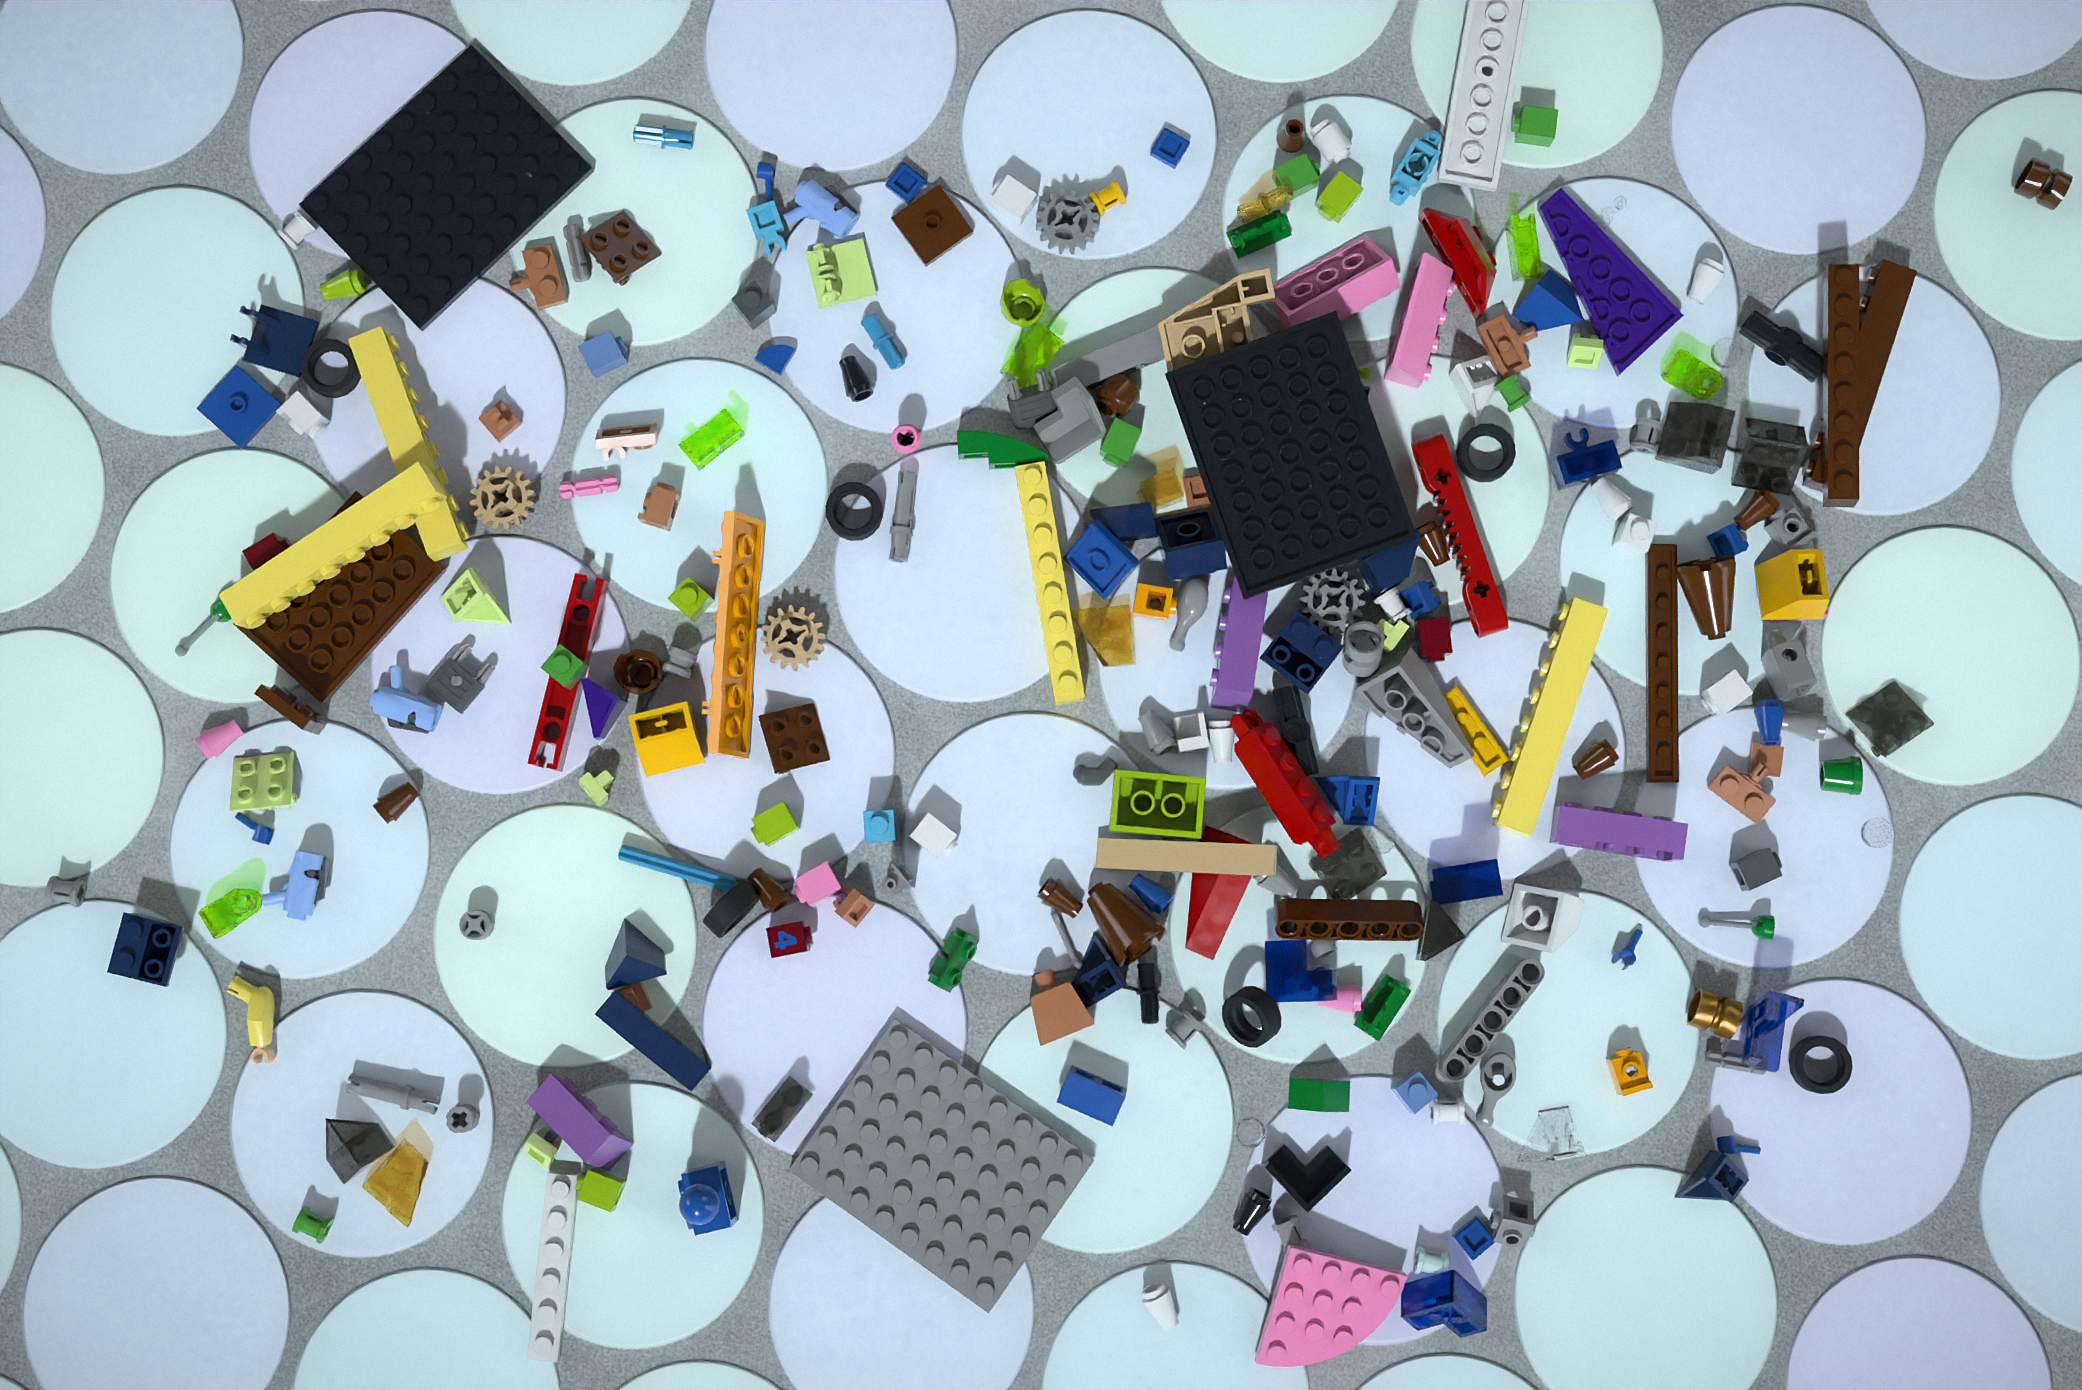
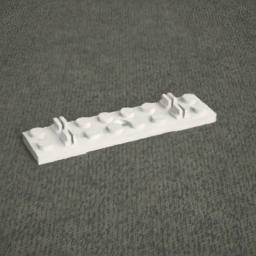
M1469 0L1437 182L1491 192L1496 191L1530 0ZM1482 68H1491L1492 75L1485 76L1482 73Z

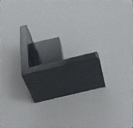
M1283 1143L1262 1163L1263 1167L1307 1213L1351 1172L1350 1167L1328 1145L1324 1146L1304 1165Z

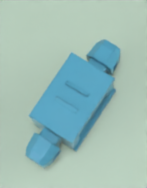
M1430 129L1422 140L1415 137L1410 148L1404 154L1403 160L1399 162L1398 168L1390 181V184L1394 185L1389 196L1390 202L1401 206L1409 195L1416 197L1441 154V151L1436 150L1441 141V134ZM1418 159L1422 160L1420 163L1422 171L1415 172L1412 177L1409 176L1411 170L1408 164L1416 163Z

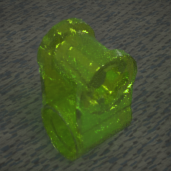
M1682 349L1675 351L1661 374V377L1666 382L1684 390L1699 400L1712 398L1723 383L1722 376L1716 369H1713L1698 360L1691 353ZM1705 379L1710 381L1708 389L1703 387Z
M234 889L202 908L198 914L212 937L218 939L256 914L261 909L262 897L254 889Z

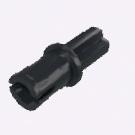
M1156 963L1137 964L1139 991L1136 994L1140 995L1141 1021L1143 1024H1156L1159 1021L1157 994L1161 993L1157 987Z

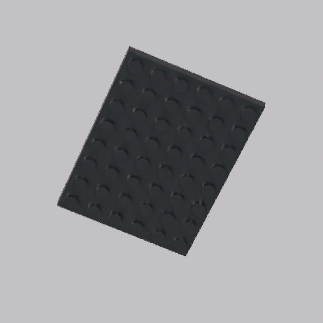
M470 45L299 205L423 332L594 172V169Z
M1336 310L1165 373L1244 600L1417 539Z

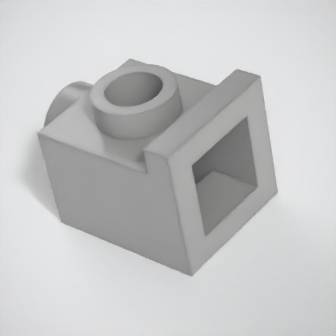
M1784 507L1769 517L1772 522L1764 527L1782 553L1791 549H1799L1817 536V533L1810 529L1795 507L1789 511ZM1788 523H1789V524L1792 526V528L1794 529V531H1795L1794 533H1792V532H1790V531L1788 530V528H1787Z

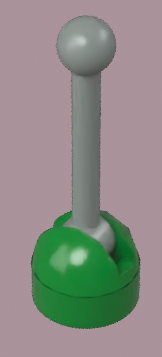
M220 597L210 606L211 618L183 645L180 644L175 648V653L178 656H185L188 648L216 621L224 623L232 619Z
M1759 915L1751 923L1714 920L1708 916H1701L1698 920L1699 925L1703 928H1707L1710 925L1751 929L1752 933L1761 939L1772 940L1774 936L1775 919L1772 915Z

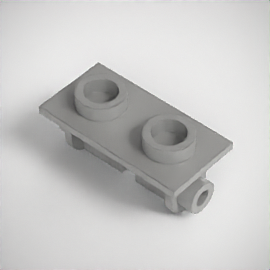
M892 863L891 866L894 871L882 881L884 892L890 895H897L907 886L913 890L914 887L911 882L915 878L904 865L897 867Z

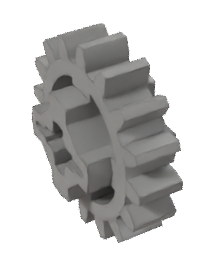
M1060 189V197L1056 198L1053 193H1050V203L1045 201L1040 203V207L1044 212H1036V219L1041 221L1036 223V231H1043L1040 234V241L1048 239L1049 250L1056 245L1059 247V254H1062L1065 248H1069L1071 255H1073L1077 246L1083 251L1086 249V240L1091 243L1094 242L1095 237L1091 232H1098L1099 225L1093 223L1099 220V213H1092L1095 209V203L1086 204V194L1078 198L1076 197L1075 189L1071 191L1070 195H1066L1064 189ZM1065 204H1071L1076 207L1066 206ZM1053 211L1055 220L1048 226V217ZM1066 218L1068 221L1073 219V223L1071 226L1068 223L1062 224V219ZM1087 218V227L1082 233L1079 225ZM1060 236L1066 237V238H1069V240L1061 239V238H1059V237H1060Z
M1332 569L1330 576H1327L1325 572L1320 573L1319 580L1312 576L1309 579L1312 587L1304 585L1302 591L1307 596L1299 599V603L1306 604V607L1301 610V614H1309V620L1312 623L1316 622L1320 629L1326 627L1328 635H1332L1335 628L1340 633H1344L1345 624L1351 626L1355 624L1353 617L1361 618L1363 615L1357 608L1365 605L1366 601L1358 599L1364 590H1356L1354 588L1358 580L1354 579L1349 582L1347 580L1348 572L1346 571L1341 577L1337 576L1336 569ZM1325 583H1337L1340 584L1341 587L1330 588ZM1314 592L1316 593L1315 595L1319 598L1318 607L1316 609H1314L1313 607ZM1342 594L1336 606L1333 605L1323 610L1329 600L1328 597L1331 599ZM1349 594L1352 601L1350 611L1346 606V597ZM1325 615L1335 616L1339 620L1328 621L1323 619Z

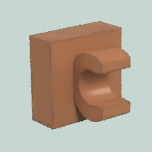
M499 400L478 418L499 443L522 425L502 400Z
M844 887L843 891L847 894V897L841 904L836 900L833 901L834 907L837 908L834 912L856 928L875 904L856 889L850 890Z
M642 981L617 990L639 1010L647 1011L653 1008Z

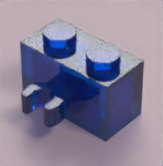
M1585 427L1579 430L1581 441L1579 442L1572 439L1570 432L1564 435V442L1573 451L1558 455L1549 462L1558 491L1613 475L1623 468L1614 440L1587 446L1589 433Z

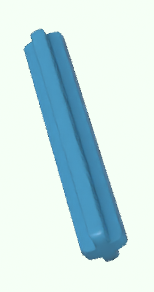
M625 844L621 846L618 853V859L727 892L734 887L736 882L734 876Z

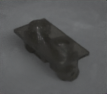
M789 1076L751 1124L758 1129L757 1131L762 1136L768 1137L775 1143L813 1094L793 1077Z

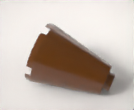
M1715 556L1710 557L1709 560L1700 561V559L1675 565L1676 576L1700 634L1707 635L1708 640L1725 638V632L1731 631L1736 575L1735 557Z
M1099 882L1088 891L1089 898L1087 899V904L1119 968H1122L1123 963L1125 966H1128L1152 949L1151 944L1155 937L1160 941L1167 933V929L1163 924L1111 883L1103 884Z

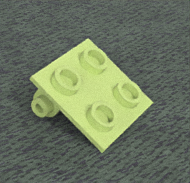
M863 238L825 247L824 243L813 246L814 250L805 252L819 309L877 295Z
M295 753L234 758L229 811L246 813V810L258 809L259 811H264L265 808L273 810L274 807L291 808L292 805H296L297 795L292 793Z

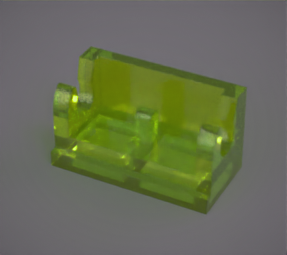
M1519 214L1511 215L1505 223L1512 281L1540 279L1543 277L1535 214H1530L1529 217L1519 219Z
M1037 322L999 373L1010 378L1011 381L1012 377H1015L1020 388L1032 386L1037 380L1035 371L1039 369L1041 374L1040 368H1046L1064 341L1040 322Z
M724 408L717 416L685 441H681L678 446L697 470L700 471L744 437L745 433L728 410Z

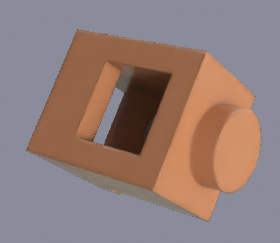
M658 482L657 486L653 487L652 493L648 492L645 496L643 509L646 512L645 514L639 512L637 517L639 521L643 524L670 531L681 499L678 493L674 492L675 487Z

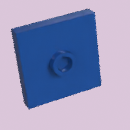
M236 365L196 409L236 445L244 449L277 413L276 410L282 404L240 366Z
M1098 519L1090 524L1063 556V559L1103 600L1111 595L1140 562Z

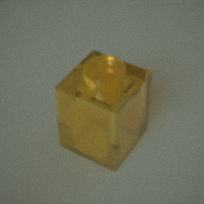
M1174 468L1141 480L1139 483L1140 490L1136 491L1139 503L1151 502L1153 512L1179 503L1184 498V493Z

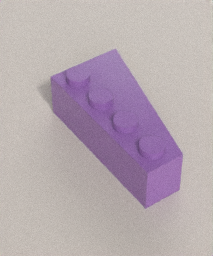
M1234 576L1231 586L1226 585L1223 603H1227L1228 606L1227 612L1221 613L1218 630L1223 631L1222 641L1217 640L1214 658L1218 659L1217 669H1212L1209 686H1213L1210 707L1243 713L1247 709L1253 694L1268 592L1244 600L1236 576Z
M1564 801L1563 806L1554 807L1549 843L1664 862L1680 861L1684 859L1688 823L1674 822L1672 818L1653 816V819L1642 817L1641 813L1630 811L1617 814L1612 813L1611 808L1594 806L1593 810L1582 809V804Z

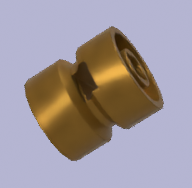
M1699 988L1695 992L1688 1009L1687 1025L1701 1030H1706L1710 1027L1715 1035L1731 1039L1739 1026L1743 1004L1727 997L1719 1000L1717 993Z

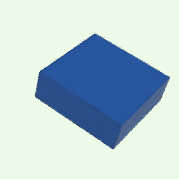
M1164 128L1152 148L1150 156L1176 169L1188 149L1190 141Z
M903 162L886 182L885 186L909 205L927 184V180Z
M1476 1216L1452 1235L1471 1260H1475L1495 1243L1493 1242V1236Z

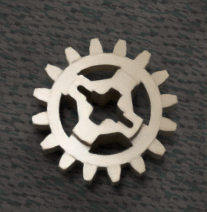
M495 466L494 474L485 470L484 475L486 478L484 480L475 479L479 488L470 489V493L476 496V499L470 501V505L478 508L473 514L477 518L484 516L482 524L486 527L493 522L492 526L495 531H499L501 525H503L509 532L512 529L513 523L522 527V517L531 519V515L527 512L528 508H536V504L530 501V498L537 496L534 490H528L533 483L529 479L522 481L525 474L520 470L514 475V469L511 466H507L505 472L499 466ZM505 480L503 484L493 485L497 481ZM519 488L522 492L521 504L518 503L517 494L520 492ZM485 493L488 494L489 499L486 507L484 503ZM501 494L509 498L506 503L500 502L498 499ZM504 513H514L511 516L501 518Z
M789 605L787 613L778 608L779 616L777 618L771 615L768 616L771 625H762L761 629L767 633V636L761 637L760 641L761 643L768 644L763 649L765 655L773 653L770 662L774 664L780 660V668L783 670L786 669L788 664H791L793 671H797L798 664L800 663L807 669L809 668L807 660L811 658L814 661H818L819 659L815 652L817 650L824 651L825 649L824 646L819 644V641L826 639V635L818 633V630L824 626L822 622L814 624L816 614L813 612L806 616L805 607H801L799 612H795L793 605ZM790 619L802 620L806 622L807 625H794L792 624ZM781 625L780 635L773 641L775 630ZM790 632H794L796 635L801 634L797 638L798 643L796 645H793L790 641L786 642L789 639L788 634ZM813 636L812 645L806 652L804 649L806 642ZM785 650L794 652L796 658L785 657L779 652Z

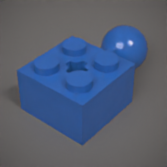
M725 1161L688 1169L681 1174L682 1180L678 1181L681 1196L679 1210L682 1217L686 1220L688 1229H693L695 1236L732 1227L738 1221Z

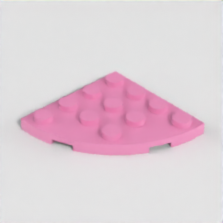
M1289 1244L1255 1355L1256 1364L1274 1367L1305 1366L1331 1359L1350 1350L1374 1332L1386 1319L1401 1295L1408 1276L1405 1272Z

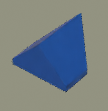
M1550 269L1512 314L1526 327L1534 326V332L1584 321L1573 287Z
M1350 775L1314 777L1343 820V825H1374L1380 777Z

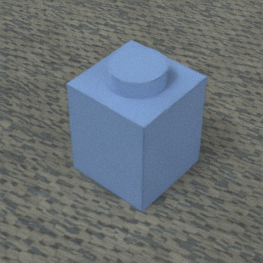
M610 330L578 345L595 378L628 363L624 356L628 350L621 336L615 338Z
M1413 1069L1391 1087L1406 1109L1413 1114H1416L1438 1096L1423 1074L1416 1069Z

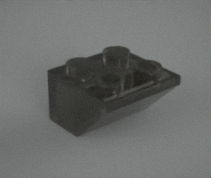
M1669 402L1655 460L1711 475L1722 468L1736 411L1708 403Z
M1745 417L1736 441L1731 486L1762 490L1764 488L1768 492L1790 495L1808 448L1804 427Z

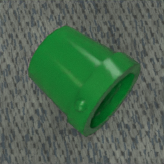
M1860 756L1822 760L1819 769L1821 790L1860 795L1863 786V766Z

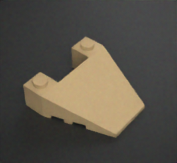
M1270 268L1239 274L1229 282L1158 323L1168 372L1254 341L1247 306L1276 300Z

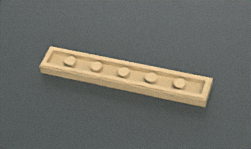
M1097 838L1096 868L1276 876L1277 845Z

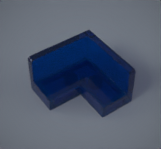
M1497 859L1427 870L1432 902L1435 906L1503 895Z
M1306 940L1265 941L1266 992L1275 1002L1337 1000L1336 969L1307 970Z
M1769 990L1749 1006L1741 1064L1774 1073L1779 1070L1785 1020L1804 1006V999Z
M1453 1269L1405 1283L1401 1293L1400 1317L1417 1331L1444 1324L1458 1337L1463 1338L1487 1331V1298Z

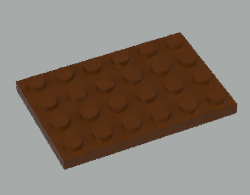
M355 491L329 520L364 498V496ZM399 529L390 535V539L380 546H373L367 550L362 559L346 564L340 568L339 574L333 578L322 580L315 585L316 588L312 592L290 602L291 605L285 610L274 612L266 617L265 623L254 629L235 626L320 703L325 704L447 570L437 561H433L426 551Z

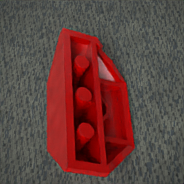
M1427 207L1422 210L1418 219L1442 262L1453 269L1451 278L1456 281L1457 289L1476 320L1486 310L1497 272L1495 268L1497 266L1496 260L1490 251L1486 252L1481 243L1482 236L1475 225L1471 226L1468 219Z

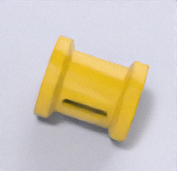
M1116 180L1110 181L1109 186L1096 193L1093 191L1088 193L1090 202L1095 203V211L1099 213V217L1103 216L1104 211L1119 203L1121 205L1126 203V198Z

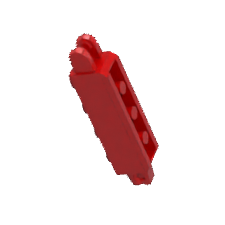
M1253 708L1244 710L1242 714L1232 715L1230 725L1239 739L1234 744V752L1292 842L1298 845L1308 842L1322 859L1333 854L1340 848L1331 829V826L1337 822L1315 790L1312 782L1298 764L1297 759L1281 738L1278 730L1275 729L1271 721L1264 723L1260 715L1257 714L1258 712L1253 710Z

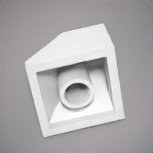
M1515 883L1501 942L1555 953L1578 930L1585 900L1564 892Z

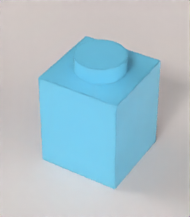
M894 809L863 811L866 843L897 842Z

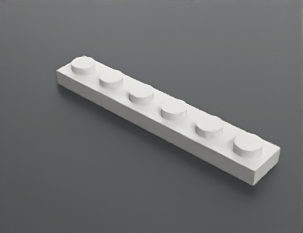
M547 1173L527 1360L556 1363L560 1361L576 1198L578 1190H575L579 1179L577 1174Z

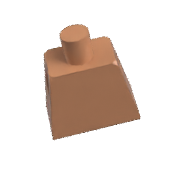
M1051 969L1034 975L1040 993L1031 996L1030 1002L1040 1046L1094 1025L1092 1017L1069 981L1057 985Z

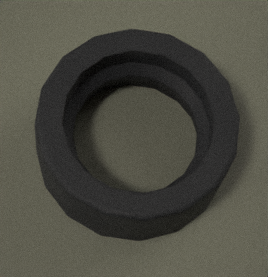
M325 338L314 342L306 349L301 358L300 370L303 380L312 390L324 397L339 398L348 395L357 387L361 379L352 349L338 339ZM330 351L342 354L347 359L349 365L345 378L335 385H325L319 382L314 373V367L318 358Z
M1492 423L1479 424L1471 428L1460 440L1456 450L1457 463L1461 471L1472 480L1480 483L1495 481L1501 478L1513 465L1516 456L1515 443L1511 435L1504 428ZM1490 436L1501 444L1503 458L1496 468L1482 470L1472 464L1469 458V447L1478 437Z
M846 482L836 487L829 495L825 505L826 518L831 529L839 537L850 541L863 540L872 536L880 527L883 518L882 504L877 493L868 485L860 482ZM851 494L864 496L872 507L870 520L866 525L856 529L845 527L837 517L839 502Z
M742 881L728 891L704 917L703 923L718 938H721L730 932L753 909L760 896Z
M1256 986L1241 988L1227 998L1222 1006V1019L1225 1028L1238 1043L1244 1046L1258 1048L1277 1035L1281 1028L1282 1016L1278 1005L1266 991ZM1242 1003L1255 1011L1260 1019L1262 1030L1255 1028L1247 1021L1242 1011Z
M1816 1035L1802 1039L1792 1049L1789 1058L1790 1074L1794 1081L1804 1090L1818 1094L1834 1093L1843 1088L1849 1081L1853 1069L1852 1058L1846 1046L1837 1039L1828 1036ZM1820 1046L1830 1049L1835 1054L1838 1062L1835 1076L1823 1083L1812 1081L1807 1077L1803 1067L1804 1057L1807 1052L1814 1047Z

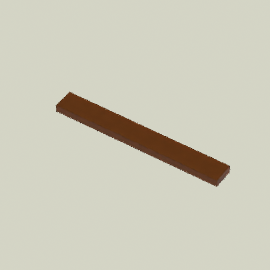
M1651 544L1648 552L1645 553L1646 783L1679 782L1678 582L1675 573L1677 544Z

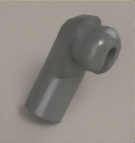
M1108 756L1097 768L1085 767L1084 764L1077 765L1073 770V777L1083 786H1099L1119 766Z

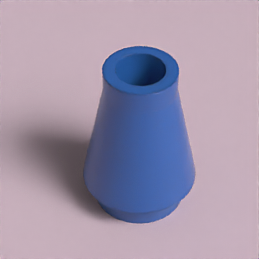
M1761 700L1756 703L1757 708L1754 709L1761 744L1764 746L1779 745L1785 709L1781 707V702L1778 700Z
M1140 873L1132 879L1128 886L1151 913L1156 912L1158 915H1161L1168 908L1175 897L1170 893L1169 888L1144 877Z

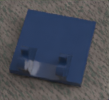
M262 304L259 312L252 308L249 310L245 306H241L239 312L256 321L250 340L244 337L240 338L234 334H231L230 341L246 349L243 361L301 378V358L306 349L312 345L319 322Z

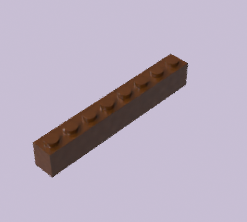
M1885 259L1876 266L1870 267L1865 277V283L1868 284L1866 292L1859 298V448L1917 273L1914 269ZM1823 409L1820 414L1821 421H1823ZM1822 423L1820 431L1815 433L1811 442V448L1814 449L1812 457L1806 460L1802 469V476H1805L1802 486L1823 493Z
M1828 264L1823 274V507L1854 508L1859 501V264Z

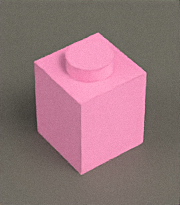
M827 861L797 877L795 881L798 886L793 888L800 902L803 904L807 901L809 906H813L843 889L830 863Z

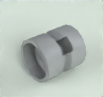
M1366 621L1356 622L1346 631L1342 663L1348 673L1354 676L1368 677L1375 674L1380 668L1385 636L1381 628L1376 624Z

